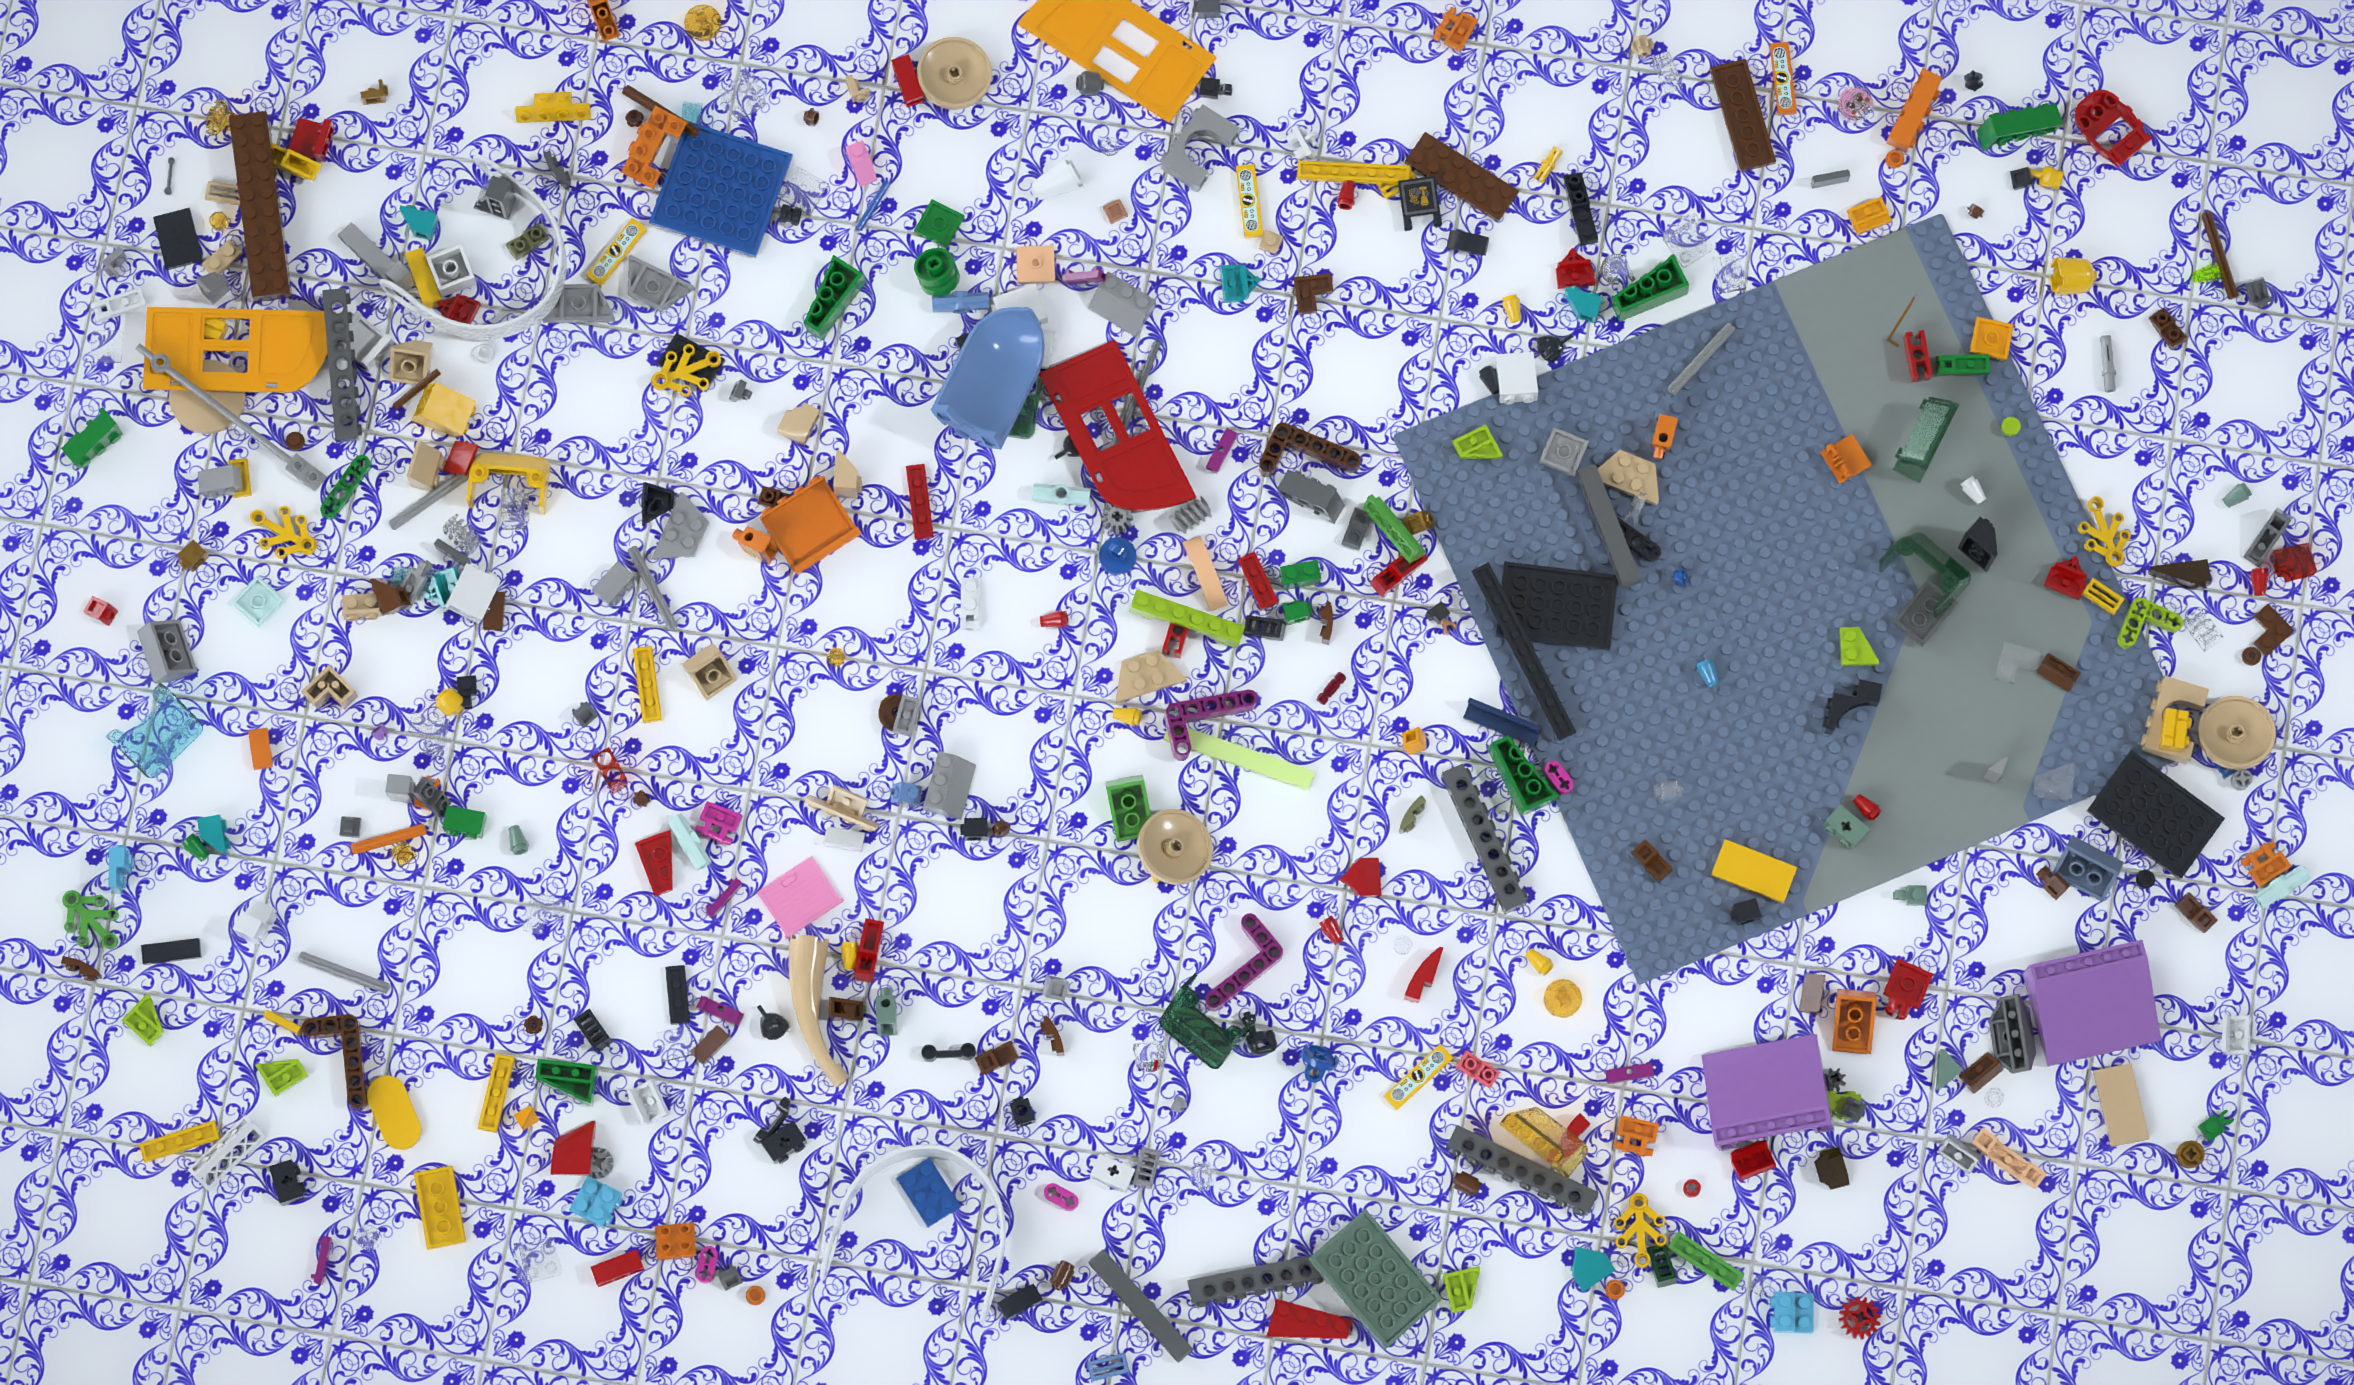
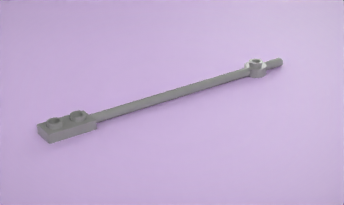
M139 343L135 349L151 361L153 371L160 374L165 372L285 461L287 465L284 469L314 492L327 478L325 474L297 453L293 457L289 456L170 366L168 356L162 353L155 355ZM163 360L164 364L159 366L157 365V361Z

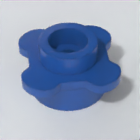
M1679 567V570L1674 571V579L1677 586L1683 585L1684 588L1686 587L1685 582H1688L1687 571H1684L1681 567Z

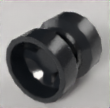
M783 204L779 222H791L793 226H798L802 208L795 207L793 209L789 205Z

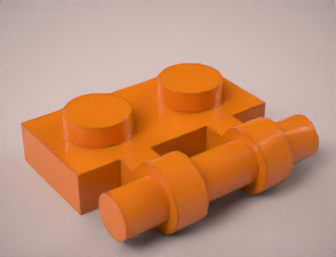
M1450 7L1448 12L1444 13L1441 24L1437 25L1434 30L1435 34L1432 38L1435 41H1439L1442 36L1446 37L1444 45L1460 53L1476 27L1478 19L1463 11L1457 17L1454 15L1457 10L1454 7ZM1449 23H1454L1451 31L1446 29Z
M2274 841L2262 844L2258 850L2245 855L2246 858L2240 861L2243 867L2249 864L2253 866V869L2248 873L2258 888L2292 867L2281 851L2276 854L2272 852V849L2276 847ZM2265 855L2268 859L2260 864L2257 859Z
M1621 1115L1617 1135L1624 1137L1623 1142L1615 1141L1614 1148L1620 1149L1621 1152L1625 1153L1629 1151L1638 1153V1156L1644 1157L1646 1155L1652 1157L1654 1149L1646 1147L1647 1143H1656L1659 1124ZM1630 1138L1640 1140L1641 1145L1629 1144Z

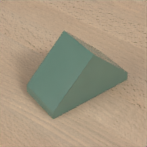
M1940 1049L1938 1052L1936 1091H1940L1963 1071L1945 1049Z

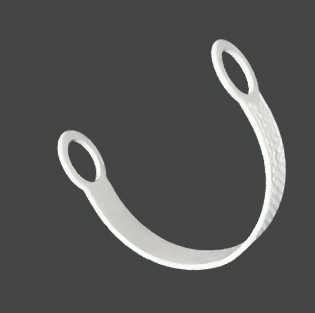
M475 154L473 156L475 164L490 178L492 176L498 177L485 164L508 178L513 191L532 203L546 217L555 231L559 246V261L554 282L547 295L535 307L514 319L496 324L473 325L457 322L437 314L389 280L380 279L379 284L395 301L411 312L422 316L435 326L461 337L491 340L521 333L540 322L553 310L565 284L567 256L558 223L545 202L533 190L511 176L497 163L483 155ZM393 290H395L396 292H398L399 294H401L402 296H404V297H405L407 300H409L413 305H411L410 303H408L407 301H405L404 299H402V298H401L400 296H398Z
M912 1145L881 1156L856 1177L840 1204L823 1257L820 1280L824 1281L830 1270L846 1212L856 1194L868 1180L886 1167L907 1159L919 1157L947 1159L966 1169L984 1186L995 1205L1001 1230L1000 1247L980 1316V1324L984 1325L994 1297L1006 1245L1004 1210L993 1183L985 1172L970 1158L943 1145Z

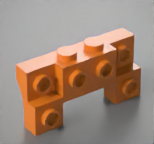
M655 105L647 122L645 121L644 125L641 124L637 130L638 137L636 141L631 142L628 151H630L629 157L621 173L655 190V184L663 173L651 166L668 134L681 139V134L689 123Z

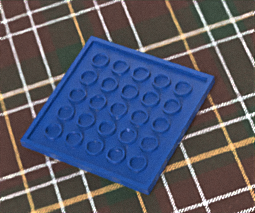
M690 122L700 129L699 135L693 138L682 132V137L677 144L649 224L756 258L793 154Z

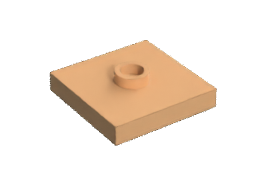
M1054 245L1016 246L1018 284L1055 283Z

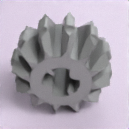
M1109 504L1108 510H1103L1105 516L1101 517V521L1105 522L1103 528H1109L1108 532L1110 534L1114 530H1116V535H1119L1120 530L1126 533V527H1132L1130 523L1133 521V516L1130 515L1132 511L1117 507L1113 508ZM1115 516H1119L1120 521L1116 522Z

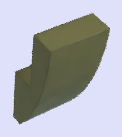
M538 223L523 231L521 236L506 243V247L517 261L537 249L549 237Z
M1422 795L1413 802L1405 813L1399 828L1400 834L1405 831L1408 833L1416 826L1417 818L1414 814L1419 815L1425 809L1424 806L1426 804V799Z

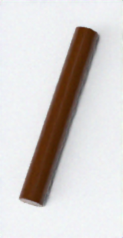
M436 368L393 403V406L398 410L440 376V371Z

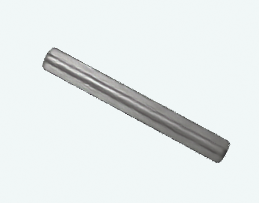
M1727 323L1668 386V391L1676 395L1734 332L1735 327Z
M469 472L467 476L454 475L389 520L391 528L396 530L469 479Z
M637 546L630 547L628 553L668 630L676 629L678 627L677 622Z
M302 951L298 957L301 963L387 994L390 989V984L309 953Z

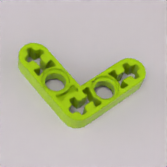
M2136 598L2130 604L2117 637V643L2123 649L2131 648L2137 641L2144 620L2168 632L2176 633L2182 628L2183 619L2180 615L2145 598ZM2141 604L2142 609L2138 612V614H2135L2138 609L2137 605ZM2158 611L2161 614V619H2155L2152 612ZM2129 619L2136 620L2138 626L2136 628L2131 627ZM2172 620H2175V621H2176V622H2175V624H2176L2175 627L2172 626V622H2171ZM2128 632H2131L2128 638L2129 642L2126 643L2124 637Z

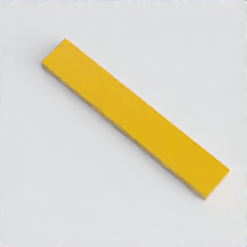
M1298 160L1297 180L1351 181L1353 183L1398 185V181L1410 179V166Z

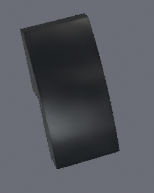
M1450 230L1446 248L1467 252L1468 254L1486 256L1490 238L1478 234Z
M1031 1284L1002 1299L997 1305L1007 1321L1023 1314L1025 1310L1041 1304L1043 1298L1036 1286Z

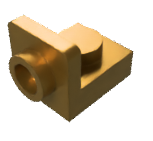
M378 79L379 89L368 88L365 91H360L363 105L386 103L385 96H388V86L384 85L382 79Z
M1428 510L1419 511L1402 518L1403 525L1412 535L1434 528V518Z

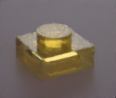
M406 840L389 851L401 867H404L417 857V854Z

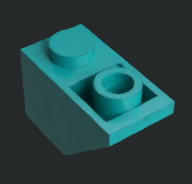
M400 205V212L414 237L432 241L439 221L437 214L428 209H424V211L418 210L412 205Z
M1566 286L1564 297L1576 318L1595 323L1603 297H1600L1595 292L1587 293L1581 291L1580 288L1575 286Z
M220 814L197 818L199 836L202 841L224 856H228V849H231L229 838H226L225 831H228L226 819H223Z

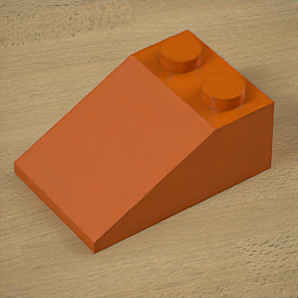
M1837 989L1832 1051L1871 1054L1877 1000L1876 992Z

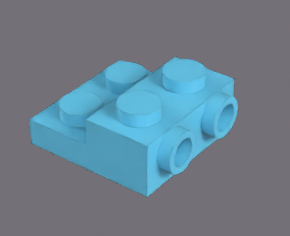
M115 845V848H109L108 886L115 894H123V888H126V877H123V875H131V869H134V858L131 857L130 850L126 849V845Z
M587 1176L569 1211L604 1229L606 1225L609 1226L614 1218L612 1213L615 1208L619 1209L621 1206L623 1194Z
M1775 1291L1773 1296H1770V1308H1773V1316H1770V1328H1773V1333H1814L1813 1293Z

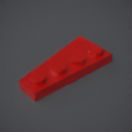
M1276 1299L1266 1337L1347 1340L1352 1319Z

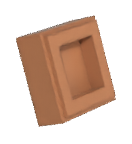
M1120 199L1103 206V210L1111 224L1128 217Z

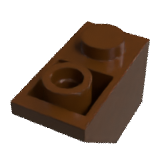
M385 578L370 579L372 591L377 597L378 605L383 615L395 614L411 606L405 587Z

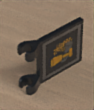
M1435 176L1398 181L1404 230H1412L1411 217L1433 214L1434 227H1440L1442 219Z

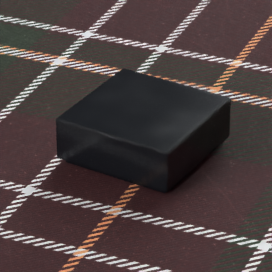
M2029 167L2010 171L2015 191L2033 186Z

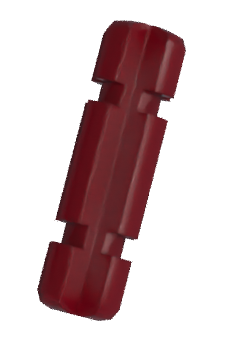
M1338 672L1334 679L1323 689V693L1317 696L1316 700L1320 704L1325 705L1328 698H1331L1338 690L1340 684L1344 683L1346 676Z

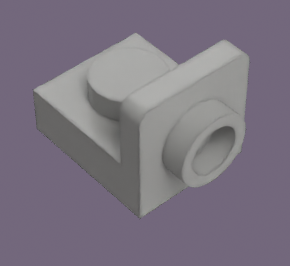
M117 247L102 261L105 266L103 270L109 277L114 276L116 279L120 276L114 268L121 266L126 258L124 251L120 247Z

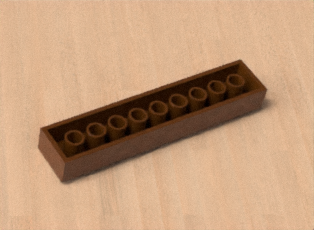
M266 111L229 116L252 298L255 303L292 298L269 116Z

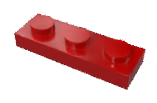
M1255 551L1238 558L1239 566L1260 610L1263 611L1278 604L1279 601Z

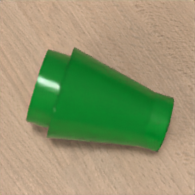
M192 833L181 843L184 846L183 849L199 859L200 862H203L210 855L198 835L195 836Z

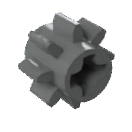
M1829 1068V1075L1825 1074L1826 1085L1829 1087L1828 1091L1836 1089L1839 1092V1085H1846V1082L1842 1081L1846 1074H1841L1839 1072L1840 1068L1836 1071ZM1833 1076H1836V1077H1837V1078H1836V1081H1837V1082H1836L1835 1084L1832 1083V1079H1831V1078H1832Z

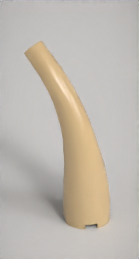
M791 934L789 944V981L797 1021L804 1040L817 1064L835 1088H838L850 1077L841 1064H835L823 1041L818 1022L829 939L824 938L823 942H821L817 936L801 934L796 939V936Z

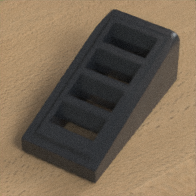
M1247 615L1243 634L1283 641L1286 622L1280 619ZM1256 621L1254 631H1252V622ZM1260 623H1263L1262 631L1259 632ZM1268 624H1271L1270 632L1267 633Z
M590 1008L573 1019L597 1053L613 1042ZM590 1017L592 1018V1020H590L589 1022H587L586 1024H584V1025L582 1026L581 1023H583L584 1021H586V1020H587L588 1018H590ZM596 1024V1026L591 1028L589 1031H586L592 1025ZM599 1030L601 1031L600 1033H598V1034L595 1035L594 1037H592V1038L590 1037V1036H592L593 1034H595L596 1032H598Z

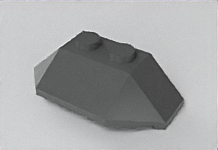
M2020 994L2000 997L1989 1019L1994 1058L2012 1074L2030 1071L2036 1056L2031 1015Z

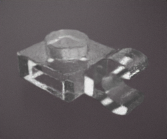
M1640 492L1639 496H1634L1631 506L1634 507L1633 511L1625 515L1624 522L1627 521L1628 517H1633V526L1637 525L1639 514L1648 494Z

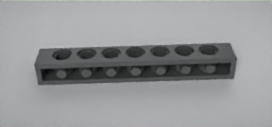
M345 288L322 290L335 441L336 443L359 441V436H362V426L357 421V417H361L360 405L356 406L359 390L358 387H354V379H357V369L353 368L352 361L356 360L355 349H351V342H354L353 330L349 329V323H353L352 312H348L347 304H351L350 293H346ZM341 305L343 310L341 313H334L332 311L333 307ZM342 323L345 326L344 330L336 332L334 330L336 324ZM344 342L346 344L345 350L338 351L336 349L337 343ZM346 361L348 366L346 369L341 370L337 367L338 363ZM344 379L350 382L349 386L345 389L339 387L340 381ZM344 398L351 400L349 407L341 406V401ZM345 417L353 419V423L350 426L342 424Z
M1460 764L1442 772L1441 778L1504 915L1526 906L1527 893L1518 884L1520 879L1517 872H1513L1511 869L1512 861L1510 856L1504 853L1502 849L1504 847L1503 841L1494 832L1496 826L1492 819H1488L1486 814L1488 813L1487 806L1484 802L1481 803L1478 797L1480 792L1477 785H1473L1471 782L1472 774L1469 768H1465L1464 764ZM1458 783H1464L1466 784L1467 788L1465 790H1459L1456 785ZM1466 800H1472L1475 803V806L1469 808L1464 804V802ZM1475 817H1479L1482 819L1483 823L1480 825H1476L1473 823L1472 819ZM1483 834H1487L1490 836L1491 840L1489 842H1483L1480 836ZM1496 852L1499 857L1493 860L1489 858L1488 853ZM1498 869H1504L1507 875L1504 877H1500L1497 875L1496 871ZM1511 886L1515 892L1507 894L1504 888Z
M1456 1125L1446 1146L1449 1154L1455 1157H1465L1468 1163L1474 1166L1479 1164L1484 1167L1485 1171L1491 1174L1496 1172L1502 1175V1179L1510 1183L1515 1181L1524 1190L1530 1191L1532 1189L1538 1192L1537 1195L1546 1200L1551 1198L1555 1200L1556 1205L1562 1208L1567 1206L1573 1209V1213L1582 1217L1584 1215L1588 1216L1599 1193L1459 1125ZM1470 1142L1474 1149L1466 1151L1463 1148V1144ZM1481 1152H1490L1491 1158L1488 1160L1483 1159ZM1505 1159L1508 1161L1509 1166L1501 1168L1498 1161ZM1524 1168L1527 1175L1523 1177L1518 1176L1516 1169ZM1541 1176L1544 1179V1184L1537 1185L1534 1182V1177ZM1555 1184L1560 1185L1562 1192L1559 1194L1554 1193L1552 1186ZM1577 1193L1580 1200L1573 1202L1570 1200L1569 1195Z
M1310 1255L1187 1280L1192 1306L1196 1305L1197 1308L1208 1306V1302L1216 1301V1304L1228 1302V1298L1235 1297V1300L1247 1298L1246 1295L1254 1293L1255 1296H1261L1266 1294L1268 1290L1280 1292L1284 1291L1285 1287L1288 1286L1300 1288L1304 1287V1283L1312 1282L1313 1285L1324 1282V1278L1308 1260L1312 1256ZM1301 1268H1310L1311 1274L1303 1276L1300 1273ZM1289 1271L1292 1274V1278L1284 1280L1281 1277V1273ZM1270 1275L1273 1281L1270 1284H1265L1262 1281V1277ZM1244 1279H1251L1254 1285L1251 1288L1244 1287L1242 1284ZM1230 1282L1234 1285V1290L1227 1292L1223 1289V1285ZM1207 1286H1211L1215 1289V1293L1208 1296L1204 1293V1289Z

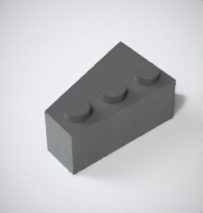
M492 176L481 188L473 208L508 220L516 202L509 179L503 176Z
M1288 469L1277 487L1282 497L1301 507L1306 506L1313 509V513L1318 516L1320 513L1324 514L1330 519L1329 522L1335 524L1345 507L1337 492V488L1330 484H1327V486L1321 484L1314 477H1311V479L1307 478L1302 472L1297 470L1293 472Z

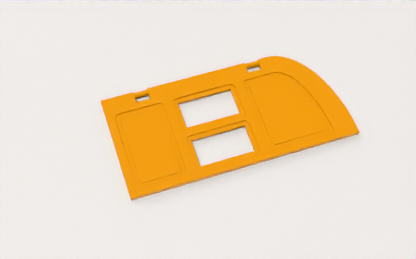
M1038 0L1018 22L1020 27L1086 70L1098 72L1101 79H1104L1106 83L1169 124L1197 87L1201 78L1205 76L1217 59L1215 55L1192 42L1186 36L1130 0ZM1123 19L1159 41L1148 58H1145L1111 36ZM1183 42L1192 47L1191 50L1183 46ZM1104 45L1140 68L1129 84H1126L1092 62Z
M147 307L145 347L155 355L162 353L168 356L170 366L203 391L292 393L304 388L315 378L328 355L324 311ZM205 318L250 319L249 340L204 339ZM204 351L248 352L247 373L203 372ZM144 356L143 390L190 391L182 384L170 385L171 381L177 380L166 372L160 374L153 371L151 361ZM163 360L157 361V365L159 366L164 364ZM266 384H277V388L266 387Z

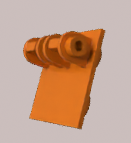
M1853 434L1835 444H1829L1826 446V449L1820 452L1839 484L1872 466Z
M694 1222L655 1226L657 1260L661 1259V1261L671 1258L675 1260L677 1257L680 1260L681 1257L693 1258V1256H697Z

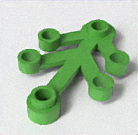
M69 890L63 895L62 902L67 908V920L64 924V929L68 933H74L77 930V925L74 923L75 910L81 915L79 936L77 938L79 946L87 947L90 943L87 937L88 923L101 936V941L105 948L114 949L118 945L117 936L114 933H108L95 919L108 918L110 921H116L119 918L118 911L113 908L109 910H86L82 905L95 904L97 907H103L106 904V899L103 895L81 896L75 890ZM70 898H76L74 903H69ZM98 898H103L101 904H97ZM111 912H116V916L113 918H110L109 914ZM69 924L74 925L72 930L67 929ZM86 938V943L81 944L80 940ZM109 939H114V943L108 945L107 942Z

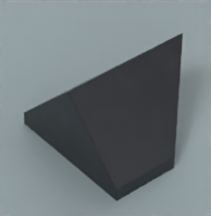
M643 482L641 499L642 526L673 509V490Z

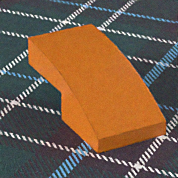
M268 728L249 730L254 770L273 767Z

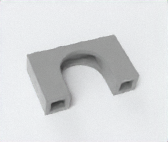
M1204 104L1193 111L1191 121L1183 125L1179 138H1174L1170 145L1172 148L1168 153L1164 152L1160 158L1163 171L1196 192H1199L1207 181L1209 172L1188 158L1185 152L1188 142L1197 136H1209L1230 148L1240 134V127Z

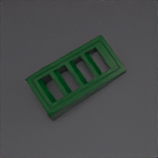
M1657 1245L1647 1247L1646 1250L1650 1256V1264L1657 1287L1662 1288L1676 1284L1677 1276L1666 1245L1663 1247ZM1663 1252V1255L1653 1256L1655 1253ZM1664 1259H1665V1261H1666V1262H1662V1263L1656 1264L1657 1261H1661V1260H1664ZM1666 1267L1668 1268L1667 1270H1664V1271H1660V1272L1658 1271L1659 1269H1662V1268H1666Z

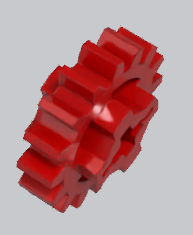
M1857 1296L1855 1302L1850 1298L1848 1300L1849 1305L1845 1303L1842 1305L1845 1310L1839 1311L1842 1317L1838 1319V1322H1843L1840 1329L1846 1328L1845 1335L1847 1336L1852 1333V1339L1859 1335L1860 1340H1863L1865 1334L1870 1338V1331L1876 1333L1878 1330L1875 1326L1881 1325L1877 1319L1882 1316L1876 1314L1879 1307L1873 1308L1874 1301L1867 1303V1297L1860 1301L1859 1296ZM1859 1305L1858 1310L1849 1311L1851 1307ZM1867 1309L1871 1312L1872 1317L1867 1313ZM1858 1314H1861V1318L1864 1319L1861 1322H1858V1318L1855 1317ZM1847 1320L1851 1321L1853 1327L1848 1324ZM1862 1326H1870L1867 1330L1860 1331Z

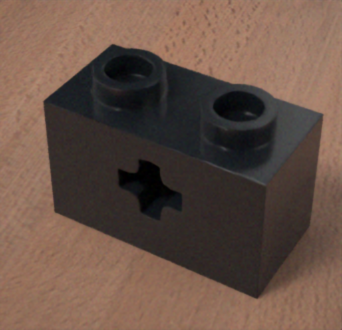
M792 1121L762 1141L761 1144L774 1164L778 1162L782 1164L789 1159V1155L793 1152L799 1153L806 1147L807 1140L795 1122ZM782 1141L789 1142V1147L782 1146Z
M290 1159L269 1166L281 1206L305 1199L304 1194L307 1192L304 1182H300L298 1175H301L298 1163L295 1164ZM288 1178L292 1180V1182H290L291 1186H287L285 1184L287 1183Z

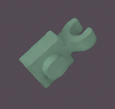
M1907 885L1906 891L1898 889L1893 892V900H1906L1907 906H1926L1927 886Z

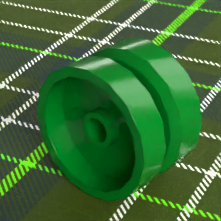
M931 248L922 252L915 260L914 271L922 290L926 294L943 296L952 292L959 284L960 273L952 254L948 250Z

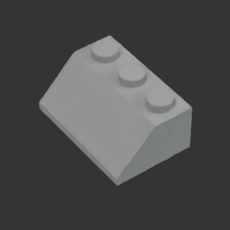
M1108 271L1106 273V281L1100 282L1088 305V309L1136 337L1155 309L1156 300Z
M180 619L151 621L137 631L154 684L172 682L197 672Z
M938 751L923 805L924 811L962 820L976 764L957 755Z

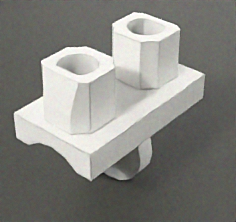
M1297 125L1291 127L1293 131L1286 136L1288 143L1293 146L1299 142L1302 146L1294 151L1297 159L1304 160L1308 157L1311 159L1316 157L1310 142L1313 147L1318 145L1315 139L1319 137V134L1316 131L1311 133L1309 128L1303 132Z

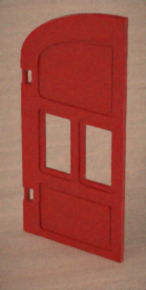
M1115 339L1038 374L1098 493L1107 503L1125 510L1152 511L1177 506L1197 498ZM1129 393H1132L1150 427L1149 430L1131 438L1111 402ZM1059 394L1062 402L1058 403L1054 395ZM1101 406L1119 443L1099 452L1081 415ZM1099 473L1103 481L1099 483L1095 474Z

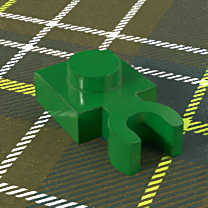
M2228 1110L2222 1111L2218 1119L2215 1115H2212L2197 1126L2208 1142L2226 1131L2223 1125H2230L2235 1120L2234 1118L2229 1121L2224 1119V1114Z

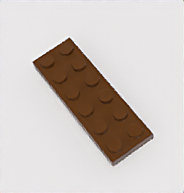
M1746 59L1710 67L1709 71L1739 172L1776 164V158Z
M1424 132L1404 162L1425 177L1435 176L1436 184L1498 223L1519 194V190L1427 132Z

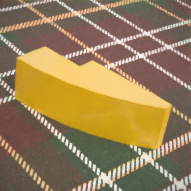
M272 143L276 168L314 182L322 164Z
M423 248L404 253L423 305L429 309L438 307L437 301L442 299Z

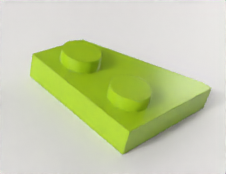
M1486 424L1452 441L1460 459L1503 458Z
M1843 627L1839 629L1841 667L1879 665L1878 658L1859 627Z
M148 993L121 1020L150 1047L164 1034L152 998Z
M299 1059L274 1061L273 1063L265 1064L257 1063L255 1065L275 1097L309 1076Z
M1480 1266L1443 1274L1452 1314L1472 1308Z

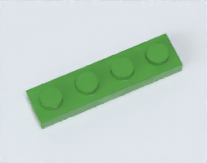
M1679 1231L1668 1246L1669 1250L1733 1292L1745 1275Z

